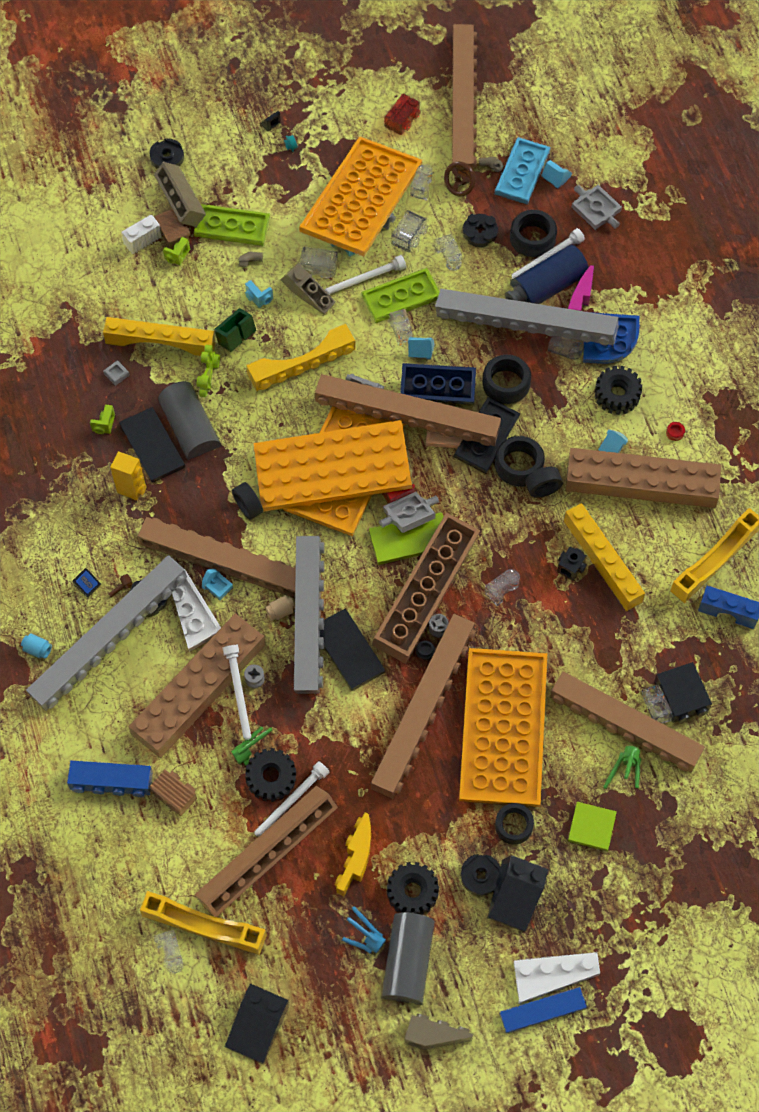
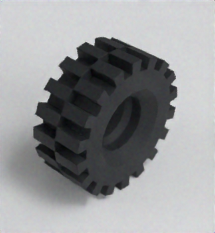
M613 366L612 370L608 367L605 373L602 371L600 377L597 378L595 399H597L598 405L602 404L601 409L604 411L606 408L609 409L608 413L610 414L616 411V415H620L621 411L626 414L628 409L630 411L634 410L641 397V378L637 379L638 374L636 372L632 374V369L630 368L624 370L625 366H621L620 369H617V366ZM613 387H621L625 390V394L615 395L611 392V389Z
M271 748L269 751L262 749L261 753L257 752L253 758H250L249 764L246 766V784L249 787V791L254 793L256 798L259 799L260 797L262 801L266 802L267 800L275 802L276 799H284L285 795L288 796L290 794V790L294 788L296 781V768L294 767L293 760H290V756L283 754V751L280 749L275 751V748ZM268 767L277 769L279 773L278 779L274 782H268L263 777V772Z
M406 862V866L401 864L397 870L394 869L392 871V875L388 878L387 897L391 907L394 906V910L397 913L400 911L402 913L424 915V912H430L431 907L435 906L438 899L439 885L432 869L429 871L428 866L424 864L422 867L419 862H415V865H411V862ZM409 883L418 884L421 888L419 896L415 898L408 897L405 893L406 885Z

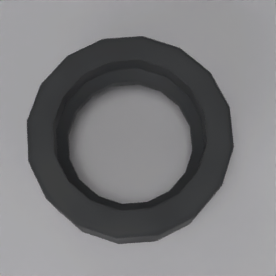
M544 467L532 472L526 478L525 484L531 497L541 498L558 491L562 487L563 481L558 468Z
M244 482L232 489V494L238 507L249 520L263 513L261 502L248 483Z
M517 803L502 807L497 813L495 820V829L499 838L505 843L512 845L527 841L534 827V818L530 810L524 805ZM510 813L521 814L526 820V829L519 835L508 834L502 824L504 817Z

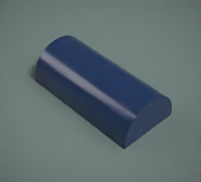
M570 244L511 279L510 285L513 288L517 285L523 288L527 295L525 302L541 304L579 281L589 267L582 252L576 246Z
M402 363L400 393L439 403L474 405L476 368Z

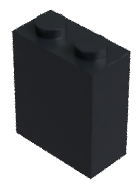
M693 662L656 675L654 682L672 723L678 721L683 723L692 716L697 715L700 717L709 712L712 702Z

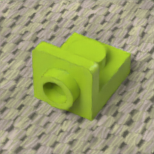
M182 237L175 244L173 250L164 247L163 254L165 260L171 264L181 265L190 251L189 240Z
M105 405L104 411L100 413V420H90L92 431L98 434H111L115 418L112 405Z

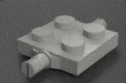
M580 185L574 188V191L580 197L572 203V208L595 230L607 222L614 229L620 225L613 217L621 211L622 206L599 185L587 191Z
M414 492L383 506L384 512L388 517L379 520V524L382 528L389 524H394L404 533L435 519V512L430 506L439 503V499L435 495L426 500L420 497L417 492Z

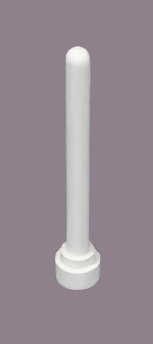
M578 228L573 230L568 239L513 273L512 279L566 246L583 242L585 237L582 231Z
M402 255L394 257V260L389 264L330 286L325 291L330 295L393 269L401 271L406 269L405 260Z
M238 645L225 646L222 649L226 659H229L243 738L249 740L251 732L237 663L239 647Z
M318 761L313 766L312 774L255 830L257 837L271 827L317 779L325 778L330 773L321 762Z

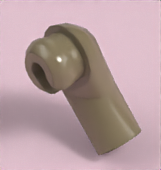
M496 157L479 158V167L489 166L496 172L503 169V163Z
M247 252L239 256V266L247 267L248 261H263V252Z

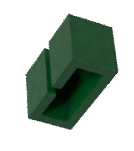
M241 308L237 309L214 329L218 344L230 352L242 343V339L246 340L257 331L252 315Z

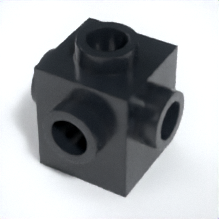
M570 546L567 552L563 551L558 559L557 572L574 581L579 573L582 574L587 566V563H585L587 555L580 549H574Z

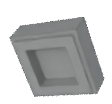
M118 360L103 371L104 375L115 386L130 375Z

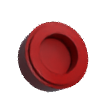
M672 422L667 426L666 435L670 440L679 441L684 437L685 427L683 424Z

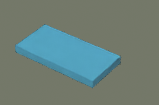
M517 137L494 194L528 205L550 152V147Z

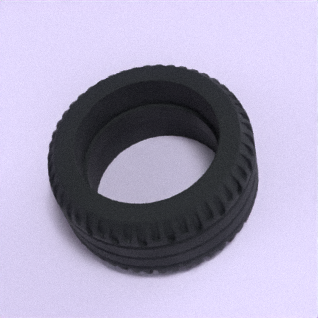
M534 209L519 213L512 221L510 242L519 254L533 258L540 257L552 249L556 243L557 225L548 213ZM535 226L543 229L547 236L542 240L531 241L524 238L520 231L523 228Z
M503 354L492 358L486 364L483 371L482 385L488 397L507 405L521 401L529 392L531 371L526 362L521 358L510 354ZM500 371H511L516 373L522 382L513 388H502L493 382L492 377Z
M514 436L506 439L499 445L495 455V470L498 476L511 486H526V478L532 472L544 468L545 455L543 449L538 442L527 436ZM513 452H524L534 459L535 465L528 470L517 471L511 469L505 463L504 458Z

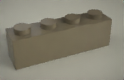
M163 162L155 172V178L180 223L197 227L206 215L180 166Z

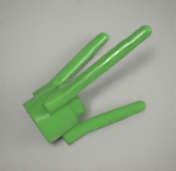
M259 727L251 734L249 740H244L231 751L239 765L243 762L245 766L249 764V756L252 755L249 748L272 732V728L257 736L263 730V727Z
M626 746L624 752H620L619 758L603 786L604 789L608 787L622 761L626 765L625 779H628L631 767L635 766V788H639L641 763L639 756L641 751L638 748Z

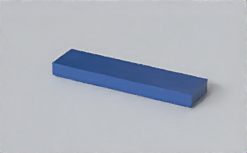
M578 987L501 1011L499 1014L507 1034L584 1010L587 1006L581 989Z

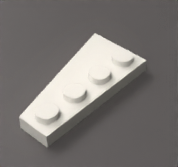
M186 572L185 582L181 586H177L172 591V595L190 652L209 641L221 627Z
M597 952L514 961L519 1004L600 975Z

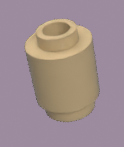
M285 595L268 603L269 605L265 607L270 620L276 619L277 621L294 613L295 605L291 597L287 598Z

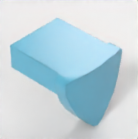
M551 160L546 163L542 173V177L555 185L556 188L562 186L572 175L569 170L561 168Z
M409 337L408 357L431 359L435 344L434 339Z
M608 430V435L598 450L620 453L628 439L620 432Z
M208 569L202 580V588L204 590L207 589L219 600L233 588V584L216 569Z

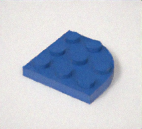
M597 313L618 317L619 328L614 345H602L596 342H584L583 363L610 364L624 359L634 350L637 344L640 316Z

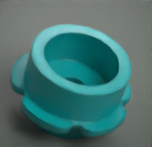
M293 135L286 136L284 144L287 150L291 149L294 152V149L298 148L297 142Z

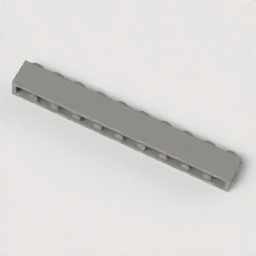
M440 289L435 305L437 317L443 319L449 318L461 322L468 321L479 325L486 324L497 328L504 327L512 330H523L530 333L564 337L566 339H578L584 342H596L602 345H614L619 328L618 317L447 289Z
M168 555L26 689L30 697L45 711L56 706L58 700L63 695L68 694L77 681L83 680L87 672L92 667L94 668L99 665L101 659L106 654L111 653L120 640L126 639L135 626L138 627L149 613H153L157 609L158 604L162 600L168 599L172 591L185 582L187 577L185 569Z

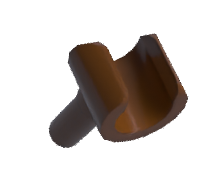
M128 574L120 577L121 584L108 593L110 597L122 589L132 587L133 582Z

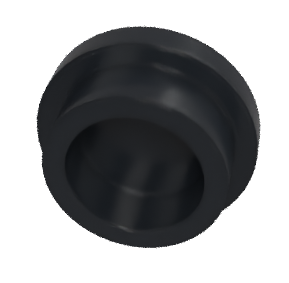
M421 641L417 644L416 655L420 659L428 660L433 657L435 647L431 642Z

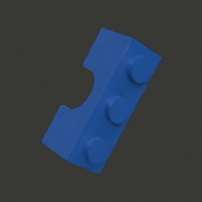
M706 585L698 611L717 617L719 613H726L736 618V624L754 629L759 618V602Z

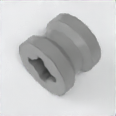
M442 614L432 616L429 621V632L432 636L437 638L443 636L449 624L447 617Z
M256 664L250 665L245 669L244 677L246 684L250 688L261 687L265 681L263 669Z

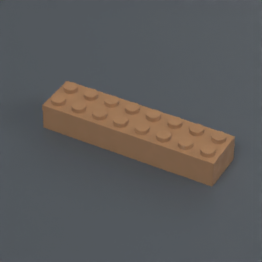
M570 448L565 491L716 508L720 492L721 465Z
M446 512L376 633L372 643L373 647L405 664L407 663L426 630L430 619L435 614L477 540L480 530Z
M235 613L128 726L131 735L161 759L233 681L229 659H226V656H224L222 648L238 645L237 663L240 673L265 647V636Z

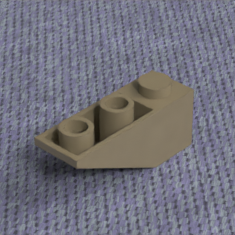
M299 263L280 279L292 293L322 314H325L336 303Z
M417 1014V1016H411L404 1044L427 1050L472 1041L473 1034L467 1028L458 1026L456 1029L450 1027V1024L445 1021L437 1020V1022L429 1020V1017L426 1015Z

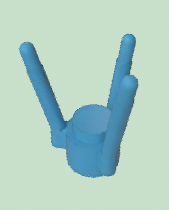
M352 907V910L372 932L369 933L349 917L347 921L367 936L364 941L367 945L345 937L342 938V941L364 949L368 953L372 951L377 953L386 939L382 937L383 934L377 931L356 907Z

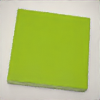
M577 802L568 842L608 852L617 811Z

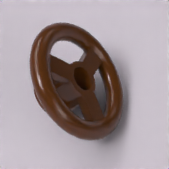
M456 161L446 168L444 183L448 191L455 196L462 197L468 195L473 190L475 174L468 164ZM457 167H463L466 170L459 172ZM451 171L455 176V183L453 187L451 186L449 181V175ZM470 182L469 187L466 190L458 191L460 185H465Z

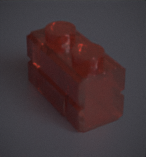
M403 93L384 117L385 128L393 130L399 135H402L405 130L408 131L413 119H417L421 113L420 102Z

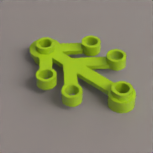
M205 345V350L201 354V363H206L207 368L203 375L197 377L196 386L200 387L199 397H207L208 390L211 388L214 368L218 369L220 365V354L213 352L212 345Z

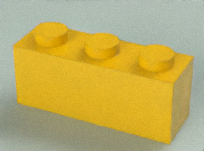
M118 451L110 466L116 491L118 494L138 501L140 495H143L146 490L140 460Z

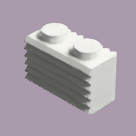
M152 215L147 216L121 232L123 243L132 254L162 237L160 224Z

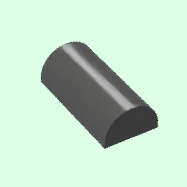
M181 381L174 383L160 393L158 397L159 403L187 460L222 446L190 382Z
M396 913L394 915L381 999L423 1005L435 921L432 918L415 913Z

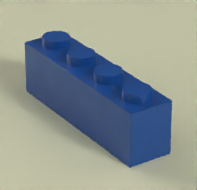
M70 760L67 784L69 789L75 793L92 791V793L100 795L104 794V792H109L116 796L132 794L135 797H144V795H150L149 786L152 783L153 771L151 766Z

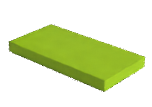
M201 204L206 215L199 225L195 227L194 237L264 246L270 213Z
M425 268L362 291L361 295L375 323L437 301L440 291L430 272Z
M436 513L435 519L404 533L394 524H389L383 528L382 526L369 528L378 565L422 555L444 517L443 513Z

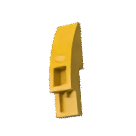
M366 812L362 818L359 817L354 827L356 831L354 835L348 837L345 845L347 846V854L352 857L348 856L344 864L346 869L343 875L339 874L335 882L337 894L345 896L353 879L361 882L367 867L371 847V826L369 814Z

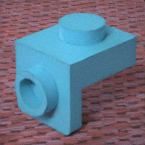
M251 280L245 284L246 297L249 301H253L258 308L269 304L273 299L271 287L261 292Z

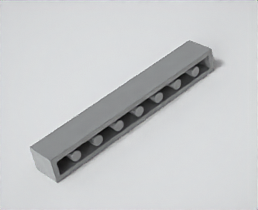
M296 536L294 691L296 694L320 693V688H323V676H320V668H323L324 660L323 657H320V649H324V638L320 637V630H324V618H321V611H324V599H321V592L324 591V580H321V572H324L325 565L324 561H321V554L325 553V544L321 542L320 536Z

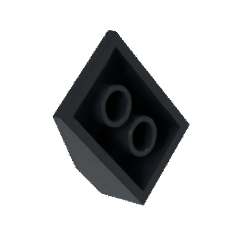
M513 855L502 859L487 918L525 932L543 892L549 869Z
M250 983L240 1004L225 1048L264 1064L290 1006L289 1000Z

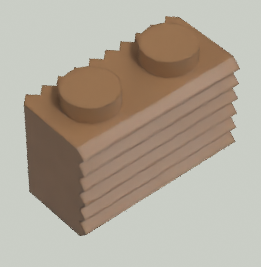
M173 209L154 216L160 224L161 235L169 249L173 250L175 244L182 237L189 240L190 231L188 227L180 223Z
M163 770L158 778L149 786L150 792L179 816H182L197 799L196 790L189 783L184 785L179 781L181 778L174 771L169 773L167 770Z

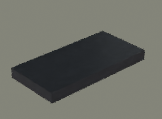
M487 397L479 413L501 418L500 430L495 446H486L480 442L462 440L453 456L487 474L495 460L499 445L507 439L520 417V413L490 397Z
M153 407L119 422L151 483L185 468V463Z
M346 608L324 620V630H320V637L324 638V648L351 691L385 673V668Z

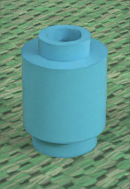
M32 633L28 636L26 635L21 642L24 652L39 659H46L52 649V645L47 640Z

